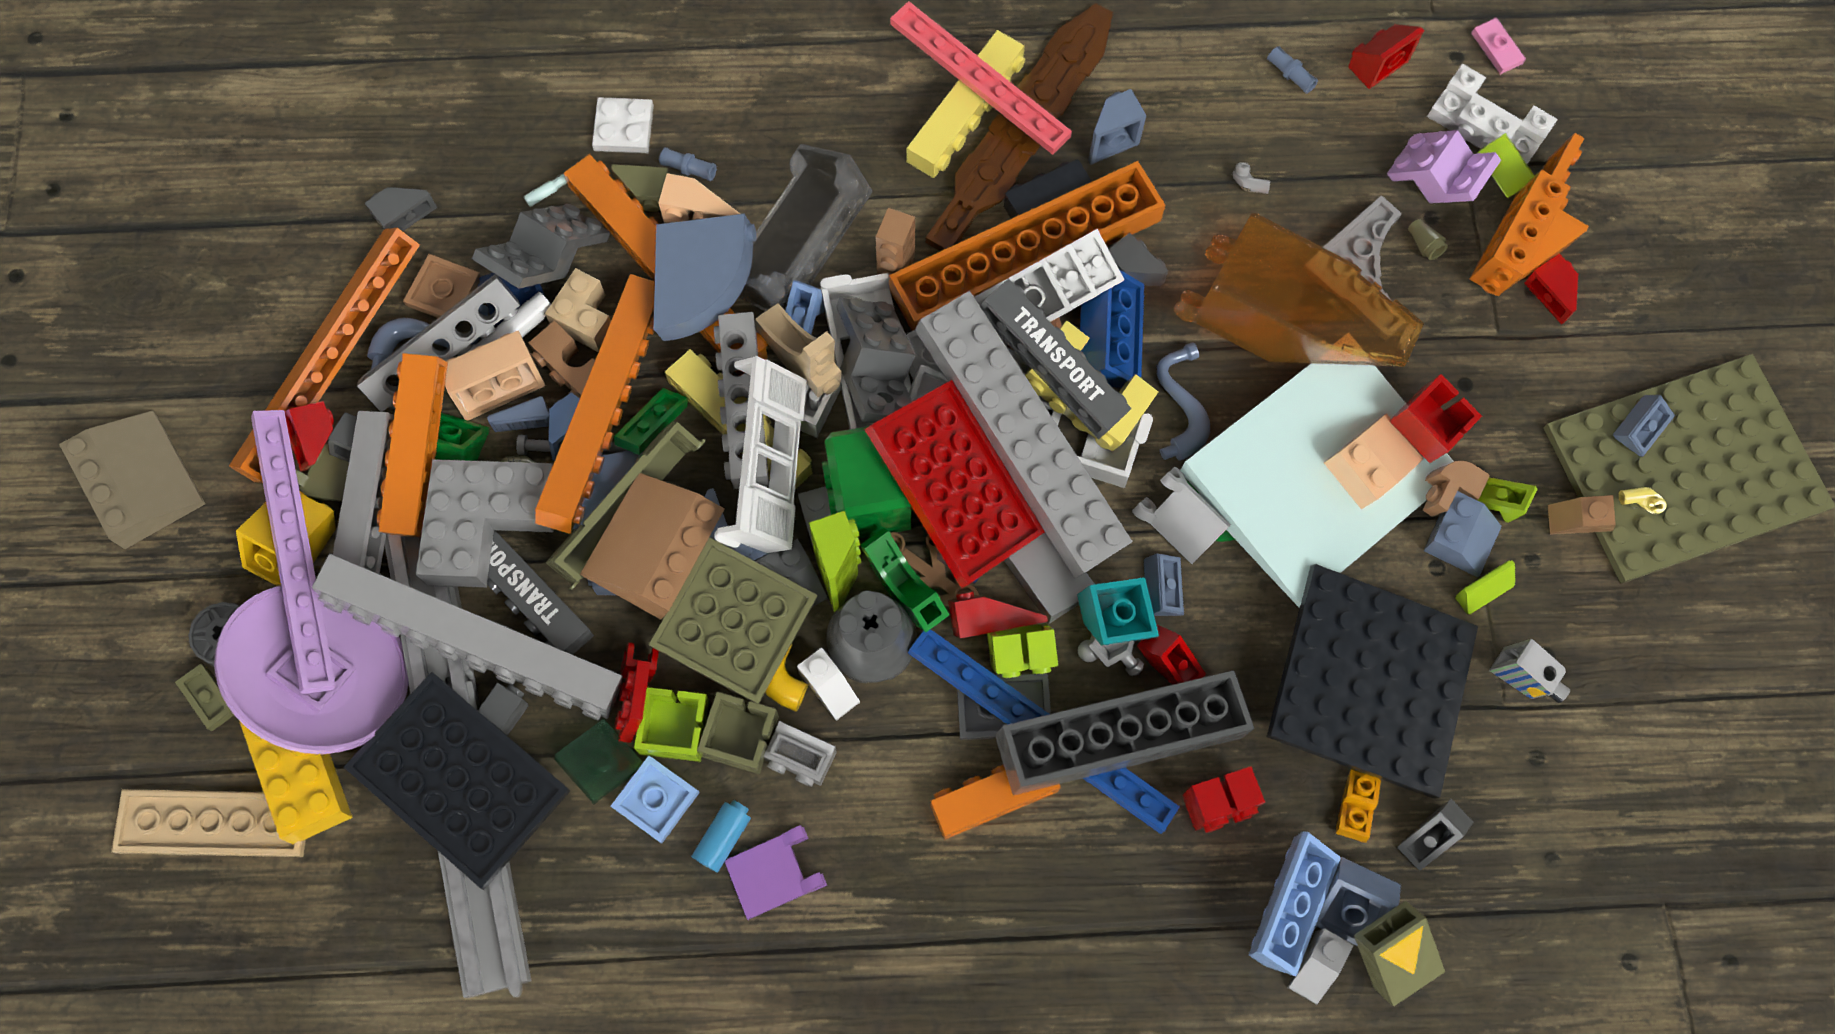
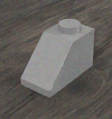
M1325 928L1316 931L1304 954L1297 976L1292 977L1287 988L1312 1003L1318 1004L1340 974L1354 945Z

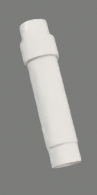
M540 292L536 293L517 309L518 313L506 322L503 321L488 337L482 339L476 345L473 344V347L468 352L519 330L523 338L546 317L545 313L551 303Z

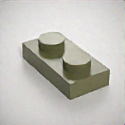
M202 663L175 682L208 730H215L234 716L221 695L217 681Z

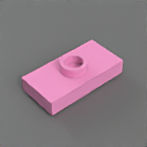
M1497 18L1473 29L1471 34L1499 74L1524 63L1525 57Z

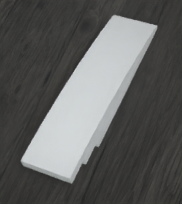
M1098 229L1009 277L1014 284L1019 285L1023 289L1025 296L1034 305L1044 311L1046 318L1050 322L1124 281ZM1006 280L975 296L974 298L979 306ZM916 331L908 333L906 336L916 354L909 370L912 378L914 379L917 368L920 365L942 373ZM1000 336V338L1002 339V341H1003V343L1005 344V346L1009 345V344Z

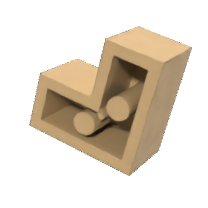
M576 268L545 313L550 324L556 321L574 340L597 352L601 348L611 323L609 315L597 310V307L605 297L600 280Z

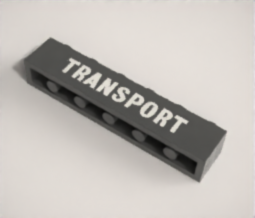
M1008 278L982 302L980 307L996 332L1098 439L1106 434L1132 409L1127 404L1126 398L1121 393L1116 392L1107 383L1106 377L1087 362L1083 352L1070 344L1064 332L1052 325L1046 318L1044 311L1025 296V292L1019 285L1014 284Z
M494 530L487 585L496 595L500 591L505 594L508 599L504 603L515 615L521 611L527 618L524 624L535 636L541 633L547 639L545 644L573 655L594 635Z

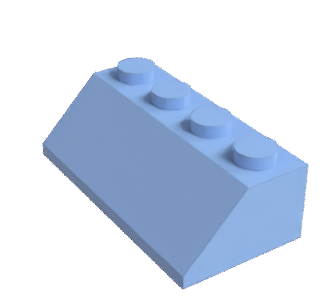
M1303 831L1294 837L1290 849L1286 853L1285 862L1275 882L1273 893L1268 906L1264 910L1263 919L1252 941L1249 956L1264 966L1293 976H1297L1341 859L1340 856L1309 832Z

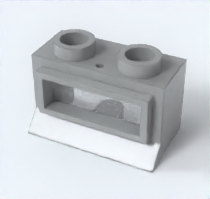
M779 721L764 754V759L769 762L767 767L781 774H784L787 770L797 775L795 778L797 781L812 787L813 783L822 785L837 752L835 746Z

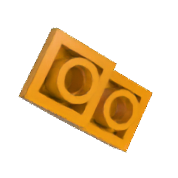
M1350 770L1340 806L1335 834L1364 843L1368 841L1373 811L1378 805L1381 779Z

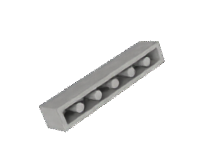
M358 411L333 555L380 574L386 534L378 532L377 514L382 509L381 484L386 479L385 455L387 450H390L391 437L389 435V425L394 420V415L388 412Z

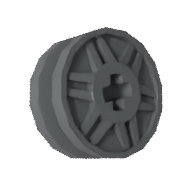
M221 602L210 605L199 612L191 623L188 634L190 647L197 657L215 667V650L220 634L230 616L240 607L235 603Z

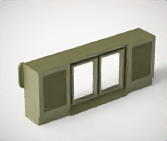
M671 422L635 460L636 463L587 517L583 525L574 529L545 562L571 584L567 588L569 591L573 590L582 578L580 575L581 571L635 478L642 473L662 481L686 453L691 450L696 451L706 441L704 438L699 441L678 422Z

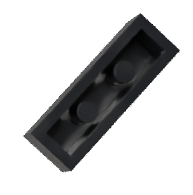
M1078 159L1070 163L1064 162L1047 174L1040 173L1023 185L1017 184L1012 186L1005 193L1004 208L1012 219L1091 183L1092 180Z

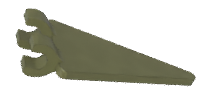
M325 444L307 475L296 470L299 491L309 498L342 502L349 462L329 455V444Z

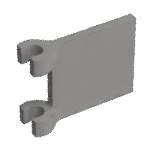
M1174 467L1160 480L1165 487L1174 491L1165 502L1156 509L1155 504L1146 497L1132 512L1139 519L1150 523L1193 564L1222 535L1230 524L1187 483L1183 473L1177 467Z

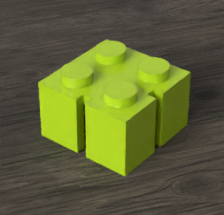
M1047 623L987 633L991 667L996 674H1002V678L1020 676V671H1025L1026 669L1032 670L1033 674L1051 672V667L1058 666L1054 629Z
M647 687L643 720L637 730L634 749L639 755L701 762V756L697 749L703 734L701 728H705L708 718L710 701L707 695L678 691L676 697L672 690Z

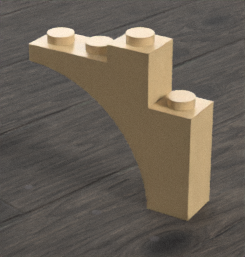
M779 303L755 319L758 333L765 339L769 347L790 372L807 380L806 384L817 398L824 393L826 395L831 394L840 386L841 370L834 362L835 340L828 332H825L818 338L810 335L787 314Z

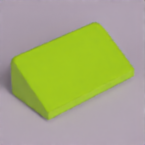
M1504 133L1482 147L1477 153H1497L1501 161L1491 175L1505 196L1509 198L1521 190L1534 177V174L1508 135Z
M1508 560L1465 587L1456 595L1455 599L1466 614H1472L1514 587L1515 563L1513 560Z

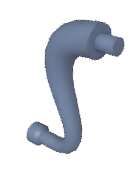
M480 305L478 311L482 315L488 316V307ZM398 318L388 321L381 326L373 336L368 349L367 357L373 360L371 370L390 356L400 341L413 338L430 324L412 318ZM478 337L475 341H473V342L471 343V345L477 344V342L479 341L480 337ZM437 339L433 342L446 348L449 347V343L445 339Z
M1194 342L1186 344L1181 350L1166 355L1157 365V377L1160 384L1183 409L1189 423L1188 428L1183 434L1171 439L1170 446L1160 449L1164 460L1174 456L1179 461L1186 459L1198 452L1206 444L1210 435V420L1206 410L1168 372L1169 367L1175 363L1186 359L1192 361L1199 358V351Z

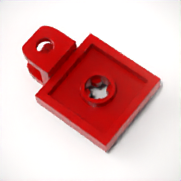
M629 642L624 650L620 674L622 678H626L625 683L621 685L619 701H623L621 711H618L615 729L620 730L618 741L631 743L643 720L647 684L651 682L656 672L659 651L652 648L647 662L633 659L635 644Z

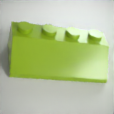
M845 511L809 522L815 559L834 613L845 602L858 576V564L862 563L858 529L854 519L848 520Z

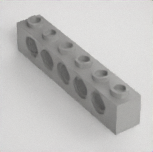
M493 275L358 380V388L380 412L387 408L393 410V396L395 391H398V386H391L386 379L390 375H397V366L402 361L403 353L438 356L445 361L453 358L456 354L461 356L473 347L471 343L478 337L485 339L495 330L494 325L503 319L506 322L518 313L516 308L520 306L519 300L498 275ZM483 303H490L495 307L494 313L489 316L482 315L478 309ZM460 321H468L471 323L472 329L468 333H460L456 330L455 326ZM437 339H445L448 341L449 347L444 351H438L432 344Z
M753 312L718 315L719 326H714L715 343H720L721 352L716 353L717 369L723 371V379L718 380L719 396L725 397V407H720L722 425L727 424V434H722L724 452H729V462H724L726 480L731 479L734 489H739L742 459L738 458V455L743 452L745 431H737L736 427L743 423L746 424L748 399L742 404H736L734 400L741 396L749 397L751 375L744 373L742 376L735 377L732 373L739 370L734 367L735 361L758 356L756 324ZM735 343L743 344L740 349H730L731 345ZM762 414L759 442L766 445L764 417ZM758 454L755 483L769 486L767 457Z

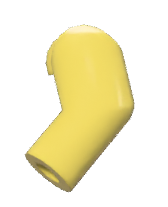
M1649 487L1619 491V501L1622 505L1637 503L1648 512L1660 514L1666 509V501Z

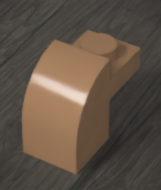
M1455 461L1433 470L1425 479V481L1433 486L1426 494L1427 502L1423 511L1430 516L1448 511L1457 491L1478 500L1490 475L1467 461Z

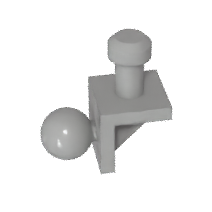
M1091 635L1090 640L1081 642L1078 647V655L1081 660L1093 662L1099 657L1107 667L1121 660L1126 666V672L1131 676L1139 674L1143 670L1144 665L1139 658L1135 659L1131 654L1134 641L1101 646L1095 637Z

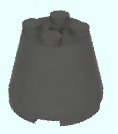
M863 591L844 602L835 611L827 628L826 640L830 658L840 672L854 681L866 684L891 680L900 675L913 658L908 654V651L917 640V633L914 622L900 603L881 593Z

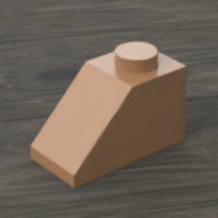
M1613 495L1580 497L1548 505L1550 535L1613 531L1616 525Z

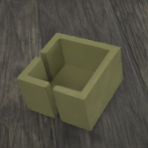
M717 692L697 752L702 758L760 775L765 761L764 754L768 748L765 741L770 742L779 717L777 710L749 701L748 709L750 713L745 712L747 706L744 699Z

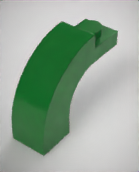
M883 528L860 545L871 563L870 567L894 600L901 604L911 620L925 633L950 615L937 592L926 585L909 565L887 529Z

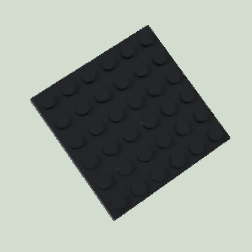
M1317 564L1310 566L1266 737L1430 798H1440L1478 626Z

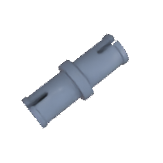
M1280 46L1275 47L1268 55L1267 60L1283 72V77L1287 80L1291 79L1306 94L1311 92L1317 85L1318 79L1314 78L1302 67V62L1298 59L1294 60Z
M666 147L662 150L659 158L661 165L678 169L684 175L689 176L692 174L708 181L714 179L717 166L714 163L711 164L695 158L693 154L687 153L685 155Z

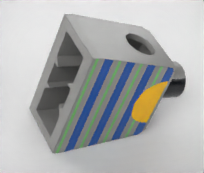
M1533 639L1504 647L1489 669L1490 672L1531 699L1548 695L1557 703H1561L1570 693V689L1560 682L1566 673L1565 667Z

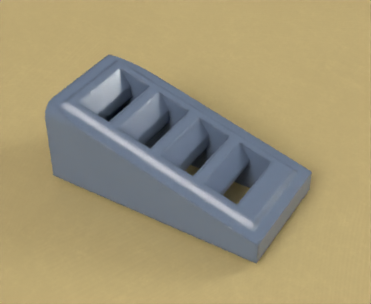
M540 396L488 415L487 419L495 432L549 426L550 411L545 400Z

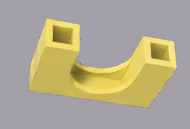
M1068 321L1059 328L1064 332L1070 344L1080 351L1090 339ZM1031 367L1025 374L1037 395L1046 400L1054 411L1063 413L1072 420L1073 425L1077 429L1086 431L1095 438L1099 446L1112 452L1123 444L1158 394L1156 389L1135 374L1119 391L1126 398L1127 404L1132 409L1106 434L1098 439Z

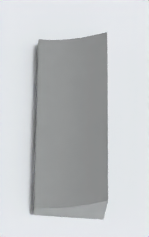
M1043 533L1004 560L1040 613L1047 616L1048 624L1079 605L1077 594L1089 585H1095L1086 572L1074 578L1046 533Z

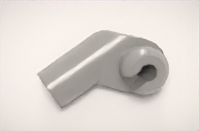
M1240 162L1236 165L1233 171V178L1244 191L1268 194L1270 180L1253 178L1249 173L1250 166L1247 163Z

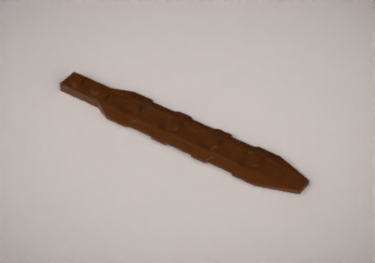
M1094 4L1060 27L1044 48L1042 57L1030 74L1025 75L1017 88L1056 119L1063 115L1072 102V96L1084 79L1091 75L1104 56L1113 12L1098 4ZM998 114L988 127V133L973 154L968 155L956 172L955 196L926 236L925 243L939 251L958 244L978 214L1004 200L1005 193L1016 183V177L1031 155H1035L1041 145L1004 115Z

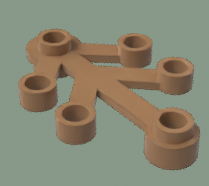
M890 533L909 565L924 576L920 577V579L930 588H940L947 593V595L939 596L945 607H949L948 600L956 599L957 593L974 591V595H979L975 587L967 585L961 588L957 580L955 584L946 578L944 564L937 560L938 549L929 543L931 539L929 534L926 537V547L931 554L932 567L905 548V540L900 534Z

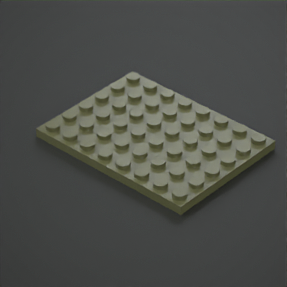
M1753 354L1547 423L1543 427L1578 498L1613 495L1616 523L1614 530L1595 533L1621 584L1835 508L1831 496ZM1644 395H1661L1675 416L1646 454L1640 457L1620 443L1613 436V433ZM1649 487L1666 501V509L1662 513L1656 514L1648 512L1637 503L1622 505L1619 501V491Z

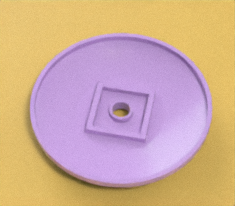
M277 586L265 590L237 608L225 624L217 642L214 660L215 675L221 695L227 706L238 720L254 734L288 750L311 754H330L350 750L365 744L375 736L374 733L404 702L407 694L409 681L400 638L383 632L381 630L382 627L375 622L366 625L352 618L353 615L346 610H342L341 614L324 607V603L320 601L336 686L331 691L301 694L282 587Z

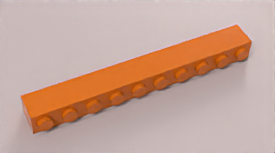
M589 154L563 173L568 187L603 226L611 232L610 234L647 275L655 281L656 225L658 222L652 216L648 218L643 213L644 208L635 197L630 199L626 194L627 190L619 179L613 180L609 176L610 171L601 160L597 162ZM730 308L725 314H735V313H734V311ZM718 319L712 325L699 332L720 353L721 345L720 343H715L714 326H719ZM757 332L758 357L766 360L768 359L766 351L768 345L765 339ZM735 343L731 345L730 349H740L743 344ZM741 370L735 371L739 376L745 373Z
M399 228L384 229L265 411L284 410L286 412L291 408L319 402L420 244ZM252 429L229 464V467L254 482L263 483L254 431Z
M632 274L628 278L536 506L535 524L571 534L575 523L580 525L585 513V507L582 506L584 499H590L595 486V482L592 481L594 473L600 474L604 457L601 455L604 449H610L614 436L611 429L613 425L618 426L623 413V409H620L622 402H628L632 386L629 385L630 380H636L641 365L638 362L639 357H645L649 346V340H646L648 334L653 335L655 332L653 330L655 281Z

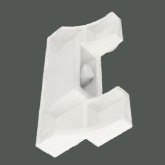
M1462 64L1427 117L1451 131L1458 130L1464 140L1471 142L1479 148L1486 146L1506 133L1526 164H1528L1558 119L1533 106L1522 121L1478 95L1476 92L1486 77Z

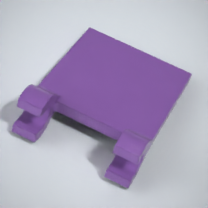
M801 825L725 860L747 920L827 886L825 878L820 872L806 879L803 877L792 849V845L809 839L804 827H801Z

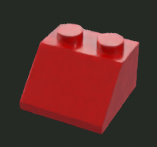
M1394 24L1386 31L1381 29L1373 36L1370 42L1367 44L1361 43L1353 50L1351 54L1353 57L1348 68L1368 89H1371L1410 61L1424 33L1423 28Z

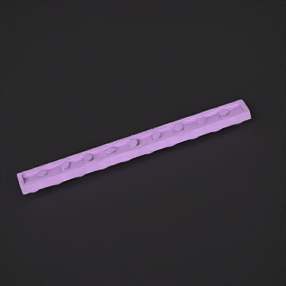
M253 411L251 420L300 693L334 690L336 683L321 603L318 600V594L312 589L316 577L285 411Z

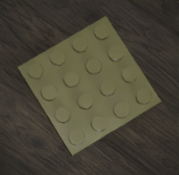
M709 537L669 612L665 615L650 641L649 646L759 704L818 595Z

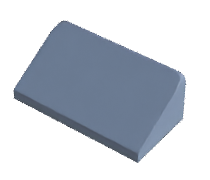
M1644 395L1613 433V436L1635 454L1643 457L1675 415L1661 395Z
M1158 553L1145 558L1144 573L1154 616L1184 615L1181 558Z

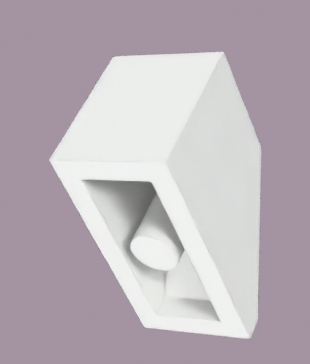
M822 648L797 666L800 676L836 721L860 703L840 670Z

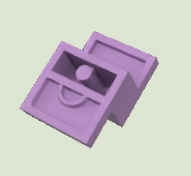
M1458 130L1418 133L1409 139L1407 146L1395 159L1393 166L1387 174L1392 181L1414 180L1429 203L1474 201L1501 159L1496 152L1473 154Z

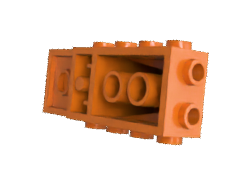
M1574 133L1548 158L1543 169L1515 195L1469 278L1480 285L1486 292L1496 296L1501 295L1505 290L1561 253L1587 231L1588 225L1563 211L1569 201L1565 197L1571 188L1565 184L1571 173L1568 171L1570 165H1574L1580 157L1582 151L1579 148L1585 138Z

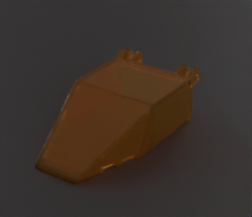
M1252 213L1249 216L1237 240L1221 234L1214 235L1212 238V245L1208 246L1205 250L1207 259L1212 260L1216 264H1224L1206 298L1196 292L1186 290L1181 294V301L1177 302L1174 307V313L1185 322H1194L1269 362L1404 367L1424 325L1419 318L1398 300L1395 299L1392 302L1381 292L1382 287L1377 282L1371 284L1360 274L1362 270L1356 264L1256 213Z

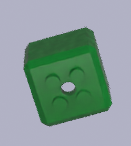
M867 427L831 432L825 440L827 461L822 462L826 489H828L830 514L833 515L845 511L848 520L854 519L859 533L858 539L872 537L883 528L887 529L890 533L911 530V505L866 433L865 429Z

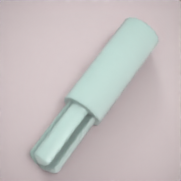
M564 174L523 196L527 204L531 207L567 184Z

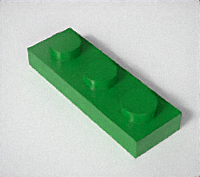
M662 388L614 436L615 445L640 455L658 434L688 407V398Z

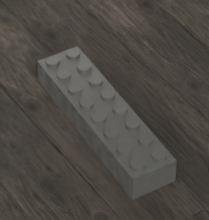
M1229 671L1004 725L995 737L1014 796L1241 739L1254 730V726L1234 671Z

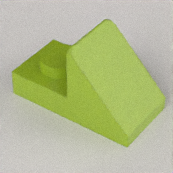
M1489 477L1477 501L1484 503L1490 510L1499 511L1504 521L1509 523L1526 514L1537 491V487Z

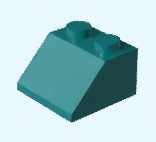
M1145 577L1089 585L1077 594L1083 623L1101 646L1159 636Z

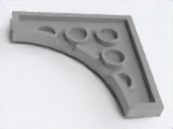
M1381 195L1311 257L1303 268L1386 343L1408 321L1393 305L1388 294L1384 293L1380 281V249L1387 232L1402 214Z

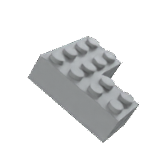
M432 460L416 575L429 586L487 587L494 530L554 531L552 528L535 524L536 506L553 464Z

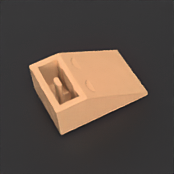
M667 173L659 199V207L664 224L740 214L696 179Z

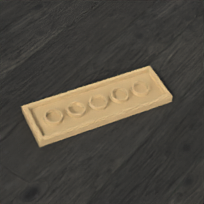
M122 789L111 852L117 854L303 857L305 840L298 841L293 845L279 838L264 792Z

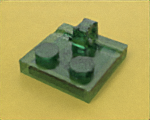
M602 719L556 753L554 760L593 804H596L604 796L634 775L643 764L641 759L625 742L618 741L619 735L605 719Z

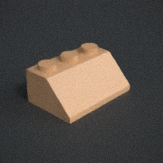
M519 330L511 334H505L495 341L478 346L468 353L446 361L448 366L445 387L463 418L467 421L546 386Z

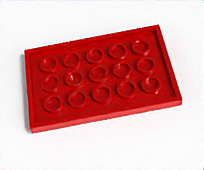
M953 380L948 381L865 429L961 588L969 585L1045 533Z

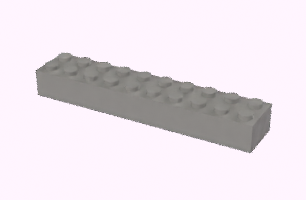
M968 291L920 319L915 328L916 333L947 381L953 380L1074 578L1084 574L1132 543L1133 541L972 293Z
M329 554L312 586V589L319 596L318 600L324 603L323 606L341 614L342 610H346L353 615L352 618L366 625L375 622L382 627L381 630L389 635L399 637L400 633L411 639L410 642L418 647L428 649L430 645L439 650V654L452 661H456L458 657L468 662L467 666L481 673H485L486 669L493 671L497 674L496 678L510 685H513L515 681L522 683L526 686V691L542 697L543 693H546L555 698L553 702L570 709L572 705L577 706L583 710V715L599 721L600 717L608 719L620 693L622 675Z

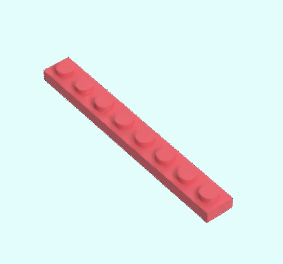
M908 1L890 18V25L1052 155L1071 138L1072 131L911 2Z

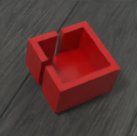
M1442 374L1425 384L1389 420L1429 463L1448 453L1482 417L1464 397L1445 410L1441 408L1442 405L1459 394Z
M1251 766L1224 775L1225 781L1222 782L1217 777L1193 785L1182 795L1195 831L1204 828L1205 832L1209 833L1223 828V825L1229 823V819L1233 818L1235 823H1239L1259 813L1257 808L1263 805L1265 800Z

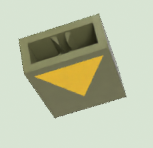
M1404 901L1354 935L1374 989L1393 1007L1445 972L1426 917L1407 901Z

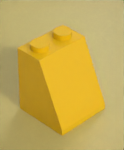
M300 491L312 561L314 563L336 530L334 510L324 503L312 500ZM265 502L236 530L242 568L276 586H281L267 503Z

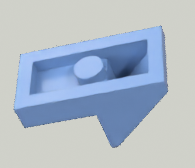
M794 280L786 312L801 328L811 335L816 315L822 314L825 311L821 289Z

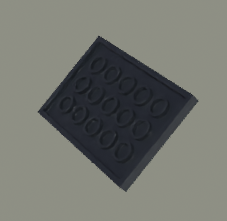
M433 672L421 682L374 733L375 736L367 741L344 766L350 774L482 890L490 884L571 791Z

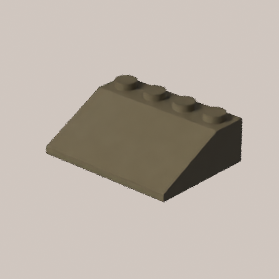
M154 411L86 429L59 444L107 537L123 549L129 548L205 505L203 498Z

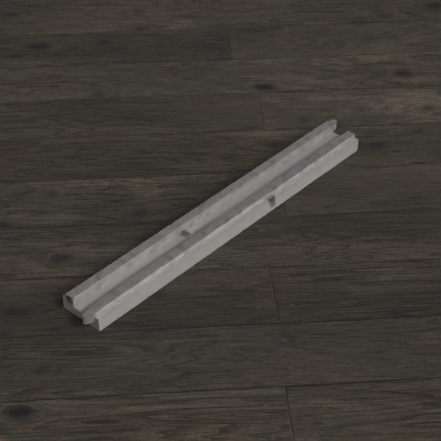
M386 534L385 549L391 580L462 609L458 586H429L416 575L421 538ZM400 633L410 693L433 672L477 711L479 710L480 702L474 670L467 666L468 662L459 657L456 661L447 659L439 654V650L430 645L428 649L418 647L410 642V638ZM438 851L463 997L472 998L505 988L509 989L512 996L520 997L522 994V984L531 982L510 863L508 862L490 884L482 890Z

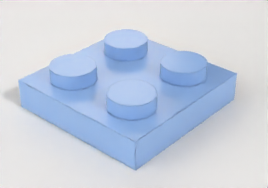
M648 756L612 803L611 807L662 844L700 792L651 756Z

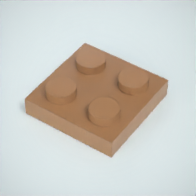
M428 254L403 302L407 307L439 318L477 288L481 275L474 270Z

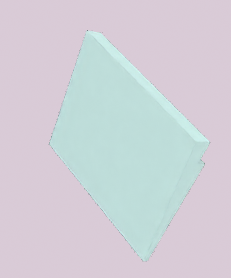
M1348 334L1185 461L1180 471L1199 492V495L1230 524L1226 530L1300 608L1310 566L1317 564L1338 573L1344 571L1427 501L1426 494L1433 485L1425 481L1426 477L1433 470L1454 461L1447 453L1431 463L1422 456L1423 460L1378 500L1363 509L1356 504L1324 462L1386 413L1392 418L1406 403Z

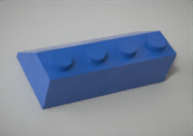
M1121 270L1124 281L1081 304L1080 331L1090 338L1081 351L1085 355L1087 362L1106 377L1107 383L1111 387L1122 388L1135 374L1141 378L1144 284Z

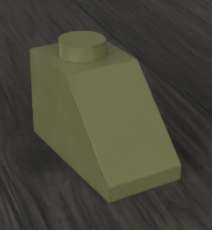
M612 164L611 170L614 179H619L622 182L630 199L635 197L645 211L658 212L660 210L659 199L667 173L669 174L668 168Z

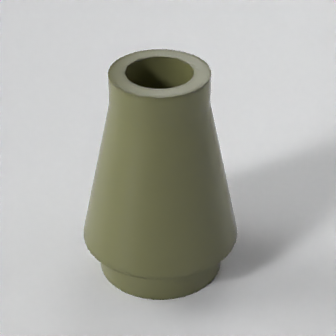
M1422 219L1415 220L1408 227V231L1412 234L1423 257L1434 260L1440 257L1448 248V245L1445 243L1446 238L1428 226Z

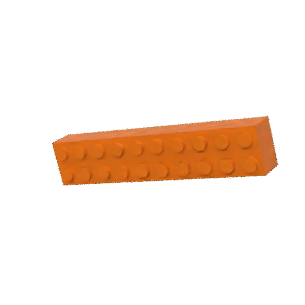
M1136 161L890 274L889 289L908 325L914 331L920 319L968 291L975 297L1096 229L1100 232L1106 246L1120 241L1129 232L1135 234L1161 221L1166 205L1139 161Z

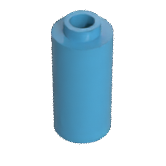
M735 800L731 804L724 802L691 857L718 873L751 819L747 815L749 809Z

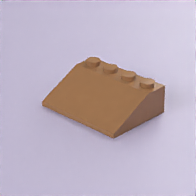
M640 473L633 481L580 575L653 616L662 619L669 612L721 517L724 508L698 493Z

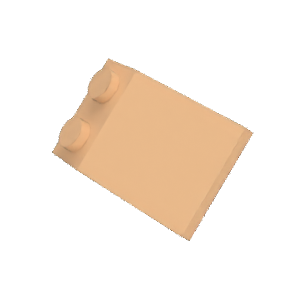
M1387 413L1324 462L1361 509L1382 497L1423 460L1413 445L1389 421L1391 418Z

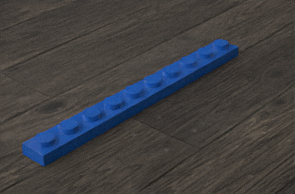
M931 629L926 633L923 631L908 651L909 655L1007 725L1050 715ZM1126 768L1083 778L1160 834L1165 831L1180 807Z

